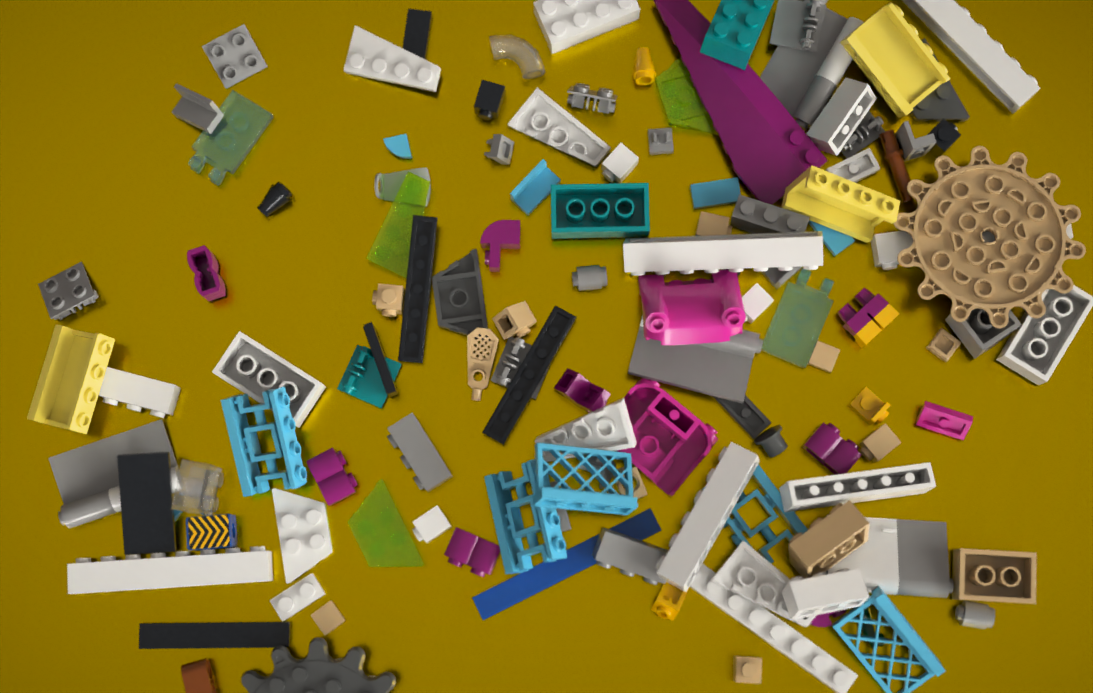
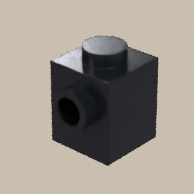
M943 118L927 134L933 133L936 139V144L930 149V152L938 158L961 136L956 125L950 121L947 122Z

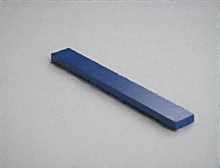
M651 508L610 528V530L641 541L662 531ZM599 534L566 550L567 558L558 559L554 562H542L534 566L533 569L520 573L472 597L482 619L485 620L596 564L597 560L594 559L592 553Z

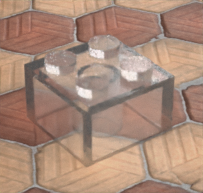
M182 459L171 509L204 516L212 515L213 512H216L219 504V498L216 497L217 490L222 487L224 473H221L222 468Z

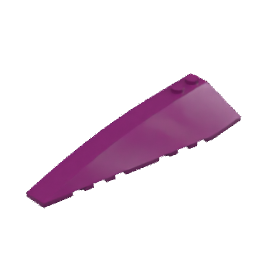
M653 0L664 24L668 26L674 45L678 47L684 66L688 68L691 75L690 79L706 112L709 113L713 121L712 125L723 142L722 146L733 163L732 167L735 173L757 200L773 205L784 197L786 187L811 165L821 168L828 161L748 64L746 69L743 70L700 53L705 35L711 23L689 0Z

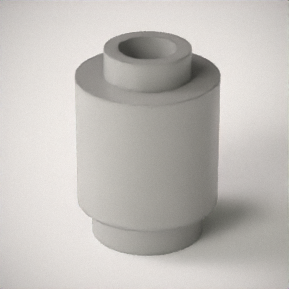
M589 265L576 267V272H572L573 287L577 286L578 291L602 289V286H607L606 266Z
M963 600L961 605L956 607L955 619L959 620L961 626L985 630L987 627L992 628L994 625L995 609L989 607L988 604Z

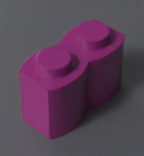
M205 245L188 250L187 261L189 267L195 273L194 282L199 294L207 301L224 297L226 287L222 277L218 274L219 267L215 255Z
M821 423L801 447L832 474H845L860 458L859 447L850 439L846 441L842 439L839 435V429L833 424L828 423L826 425Z
M332 447L306 461L328 506L356 493L354 487L358 483L352 472L347 474L343 466L347 462L341 450L336 452Z
M456 527L444 555L449 557L447 562L460 568L464 563L472 567L470 572L484 578L485 574H492L501 551L499 545Z

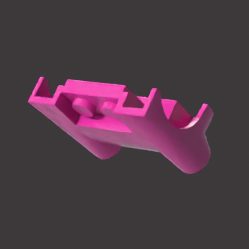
M719 270V272L711 273V279L698 278L692 281L672 280L670 282H664L663 275L639 276V295H641L643 329L646 340L651 338L661 341V345L671 346L730 341V336L742 334L746 315L736 272Z
M641 377L624 397L637 444L634 448L616 450V452L631 453L632 465L637 467L639 471L669 497H672L718 441V438L715 436L718 432L709 424H704L660 388V384L657 381Z

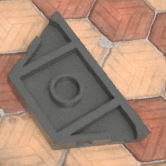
M925 38L921 40L923 43L928 44ZM933 53V54H932L933 57H934V58L936 59V61L938 62V60H937L935 54ZM949 80L938 86L914 106L913 111L910 112L915 122H927L928 120L940 122L943 118L945 120L966 121L970 118Z
M473 249L459 261L456 260L447 269L440 271L432 277L438 326L466 336L477 327L488 328L477 249Z

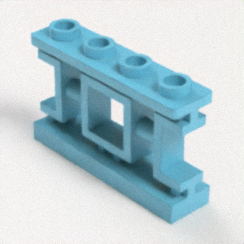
M285 387L262 392L264 403L250 405L248 393L233 395L221 400L243 497L252 496L256 493L261 494L270 490L268 482L270 479L282 478L285 490L290 488L296 489L307 483V471L302 463L301 446L297 441L295 433L296 424L291 415L289 407L290 398L286 393ZM272 408L275 421L267 423L264 410ZM254 412L256 425L249 426L246 413ZM271 429L276 451L261 453L257 431ZM284 457L286 470L278 471L276 458ZM265 460L268 472L260 474L257 461Z
M535 460L522 463L524 476L513 480L511 471H501L498 474H490L484 477L505 574L523 573L533 569L531 556L542 553L543 562H554L558 559L567 558L566 543L562 536L560 518L556 508L533 506V496L536 494ZM547 472L543 476V486L551 487L549 473ZM531 482L533 494L528 496L525 484ZM516 488L518 500L515 501L512 499L510 490ZM530 504L535 525L524 529L519 507ZM542 531L545 543L541 545L538 543L536 534ZM527 536L529 549L524 550L521 538Z
M758 464L751 477L765 495L763 496L758 489H755L747 496L742 492L738 503L731 512L733 519L728 517L723 528L728 527L733 535L730 538L737 547L742 541L751 546L741 533L742 531L745 532L748 538H751L760 531L768 543L758 551L767 561L773 563L774 560L767 551L782 539L786 538L790 543V540L794 537L788 529L776 536L768 526V524L778 518L773 508L777 510L795 535L800 532L803 534L808 529L794 511L784 512L780 492ZM755 497L770 517L751 530L737 510Z

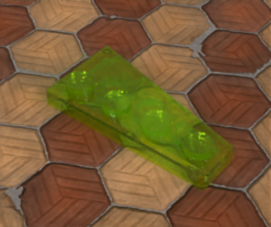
M409 171L407 172L366 257L367 260L407 278L413 215L424 216L430 181Z

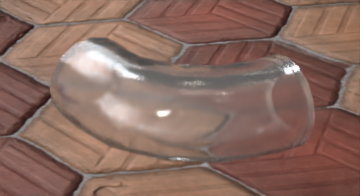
M514 35L489 36L494 60L510 59L515 61L519 65L524 79L537 78L545 74L546 71L538 51L529 42Z

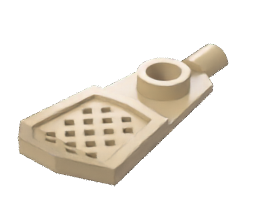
M477 327L467 335L468 385L472 388L471 400L481 401L482 389L488 386L499 338L489 328ZM475 372L482 373V380L477 381L474 378Z

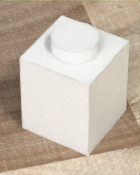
M620 143L603 161L601 166L602 175L611 183L614 181L621 183L638 165L639 157L624 144Z
M758 283L742 297L746 315L744 322L748 321L752 324L774 301Z
M438 505L412 522L415 526L412 529L419 542L424 539L425 543L431 542L452 528V525Z

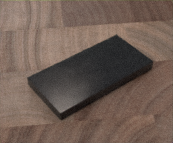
M170 451L117 455L124 555L175 552L177 549Z

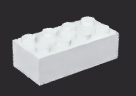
M538 0L533 2L534 14L552 54L638 20L640 16V7L637 0Z
M1075 285L1066 294L1059 293L1053 289H1046L1042 293V301L1046 307L1045 314L1041 318H1032L1025 311L1020 319L1022 325L1012 332L996 360L1038 386L1048 382L1093 306V296Z
M241 331L237 333L212 373L243 393H248V396L259 403H264L262 392L285 387L286 393L290 398L289 407L291 415L298 428H300L326 388L324 384Z

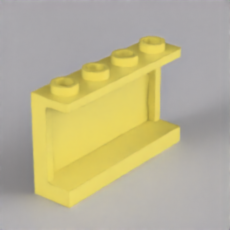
M890 2L881 7L840 41V43L893 112L900 118L912 112L914 106L942 83L950 80V77L947 75L946 67L941 62H937L933 57V51L930 46L920 40L917 29L912 24H908L903 18L904 14L900 7Z
M811 165L786 187L781 208L808 216L810 221L868 243L873 238L875 226L882 221L892 224L896 222L900 200Z
M56 324L27 419L87 434L115 339L100 333L83 332Z

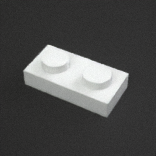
M868 148L827 168L826 171L856 183L878 172L881 168L871 149Z
M311 573L269 601L282 622L326 595L315 575Z

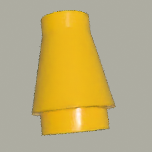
M638 48L635 51L633 78L639 85H648L654 82L656 71L649 48Z

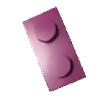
M927 401L924 402L916 419L917 426L961 440L965 439L973 423V416Z

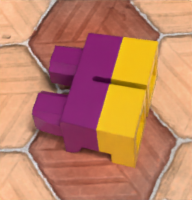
M865 287L854 297L863 307L861 310L856 312L847 303L837 312L845 323L842 327L850 332L861 349L900 314L879 293L874 296Z

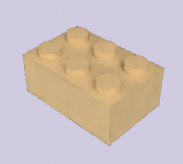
M850 500L844 505L840 503L830 511V515L826 518L815 520L808 531L803 534L800 532L792 537L789 544V562L803 579L811 578L814 574L826 572L868 541L870 523Z
M964 548L953 549L952 579L954 586L952 599L1036 604L1037 553Z

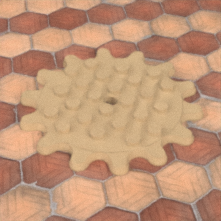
M976 146L971 151L970 163L964 167L954 164L948 156H939L934 162V167L938 173L937 181L927 184L918 179L911 180L907 185V192L916 200L917 209L912 213H899L896 222H894V226L898 230L907 232L913 239L912 245L909 248L899 252L897 256L898 263L903 267H919L925 274L924 281L918 287V295L924 300H931L939 294L947 295L952 301L951 317L957 322L967 320L971 311L978 308L988 314L990 324L998 329L1004 328L1008 324V314L1013 307H1021L1032 318H1041L1046 312V307L1042 301V293L1046 289H1053L1059 293L1066 294L1073 288L1072 279L1063 272V262L1067 259H1081L1086 253L1084 244L1070 239L1066 233L1067 226L1080 219V209L1076 205L1061 206L1054 201L1053 193L1060 185V179L1056 174L1047 173L1038 179L1028 176L1026 173L1027 157L1021 152H1014L1005 164L997 165L991 161L989 152L985 147ZM991 232L995 237L994 242L985 243L982 233Z

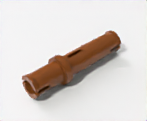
M894 129L879 134L886 153L884 158L885 161L888 160L902 203L914 200L907 192V185L911 180L902 157L904 152L903 149L900 150Z

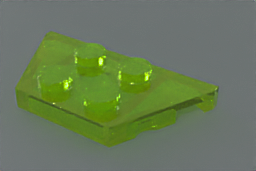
M681 58L677 59L671 64L669 69L662 72L655 79L668 125L718 135V132H716L712 125L713 121L704 108L690 79L691 75L687 66H684Z
M379 480L368 497L361 503L359 509L348 521L369 567L424 566L425 563L384 480Z

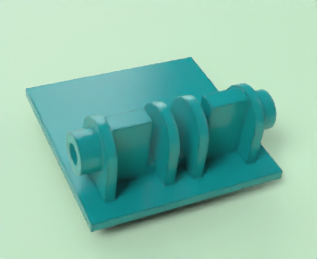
M357 345L337 389L382 409L388 395L386 394L370 348ZM386 357L393 380L395 381L402 364Z

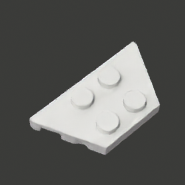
M274 488L272 489L285 579L286 584H289L333 553L326 503Z

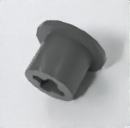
M781 425L767 429L757 436L753 442L755 445L761 444L769 458L779 455L788 447L780 434L782 430Z

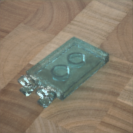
M234 90L231 91L219 108L224 114L223 118L211 134L205 131L200 134L192 146L196 153L188 162V165L191 166L190 169L198 174L203 169L205 162L212 165L214 168L208 177L217 186L221 184L227 171L231 174L235 173L274 118L273 114Z
M802 268L796 283H787L763 340L761 350L805 369L834 300L827 298L834 281L825 278L819 290L806 285L811 271Z

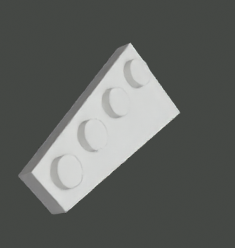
M355 25L343 71L352 75L436 92L441 68Z
M539 88L535 89L507 124L517 131L595 167L599 165L612 149Z
M624 398L541 434L534 440L535 444L546 443L606 451L634 448L637 444ZM542 451L543 459L546 462L557 460L550 452ZM573 454L564 456L565 459L575 457Z
M742 541L710 581L791 620L781 592L790 579L745 541ZM816 615L791 621L803 627H808Z

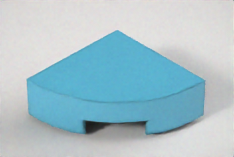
M407 134L383 139L387 149L394 155L403 159L412 158Z

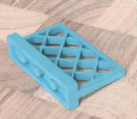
M537 443L535 445L536 494L533 496V506L629 515L638 507L637 497L633 496L631 453ZM542 451L550 452L557 460L552 465H549L543 459ZM573 454L580 463L573 468L565 460L564 456ZM591 456L597 457L604 464L598 471L588 462ZM614 459L624 460V471L622 473L611 464ZM558 462L569 472L563 479L552 469ZM582 464L593 475L587 481L576 471ZM605 467L616 477L610 484L600 474ZM547 472L558 483L555 487L543 486V476ZM570 475L581 485L578 490L571 489L565 483V480ZM596 478L605 489L602 492H595L588 483ZM619 480L625 487L626 495L618 494L612 485Z
M880 586L871 592L872 595L861 606L853 608L832 624L836 632L886 693H893L890 689L891 679L905 680L904 688L898 693H911L934 675L938 677L946 671L939 659ZM871 604L878 610L877 620L863 618L864 610ZM881 615L885 618L886 621L881 620ZM848 621L858 622L856 635L846 634L841 627ZM862 623L876 625L874 637L861 635ZM880 625L893 628L892 639L879 638ZM897 634L902 640H896ZM860 640L874 642L872 654L861 653L858 650ZM878 642L891 644L890 656L876 655ZM895 646H907L909 648L908 658L894 657ZM875 660L889 661L888 673L876 672L874 669ZM893 662L907 663L906 674H892ZM911 664L923 665L927 670L919 677L910 676Z

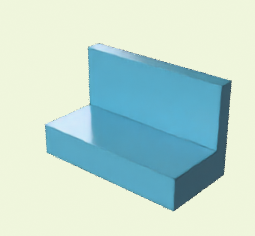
M542 159L510 193V199L529 216L551 193V185L559 184L561 179L547 167V162Z

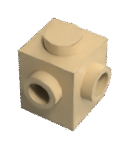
M378 284V290L373 291L372 304L376 305V309L379 313H382V316L396 317V314L403 315L405 298L403 285Z
M526 301L508 306L492 318L504 340L516 335L518 338L531 332L530 327L537 322Z

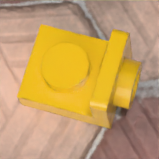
M866 386L848 406L869 425H872L876 421L880 424L889 415L887 409L891 405L888 402L884 403Z
M668 582L666 584L663 583L651 610L660 618L673 621L680 611L687 592Z

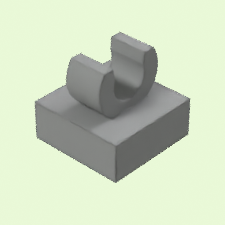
M672 128L648 129L649 155L670 154L674 152Z
M494 134L493 139H488L486 142L491 146L490 152H484V155L502 165H510L514 141L502 134Z

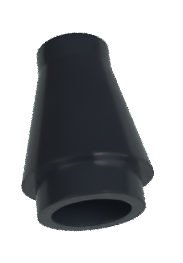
M278 181L275 185H271L257 208L266 217H269L270 214L289 202V198L293 194Z

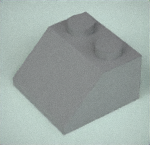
M980 308L972 310L967 320L963 322L953 320L951 314L945 319L974 359L994 347L1022 325L1011 310L1008 314V324L1001 329L993 327L990 324L988 314Z

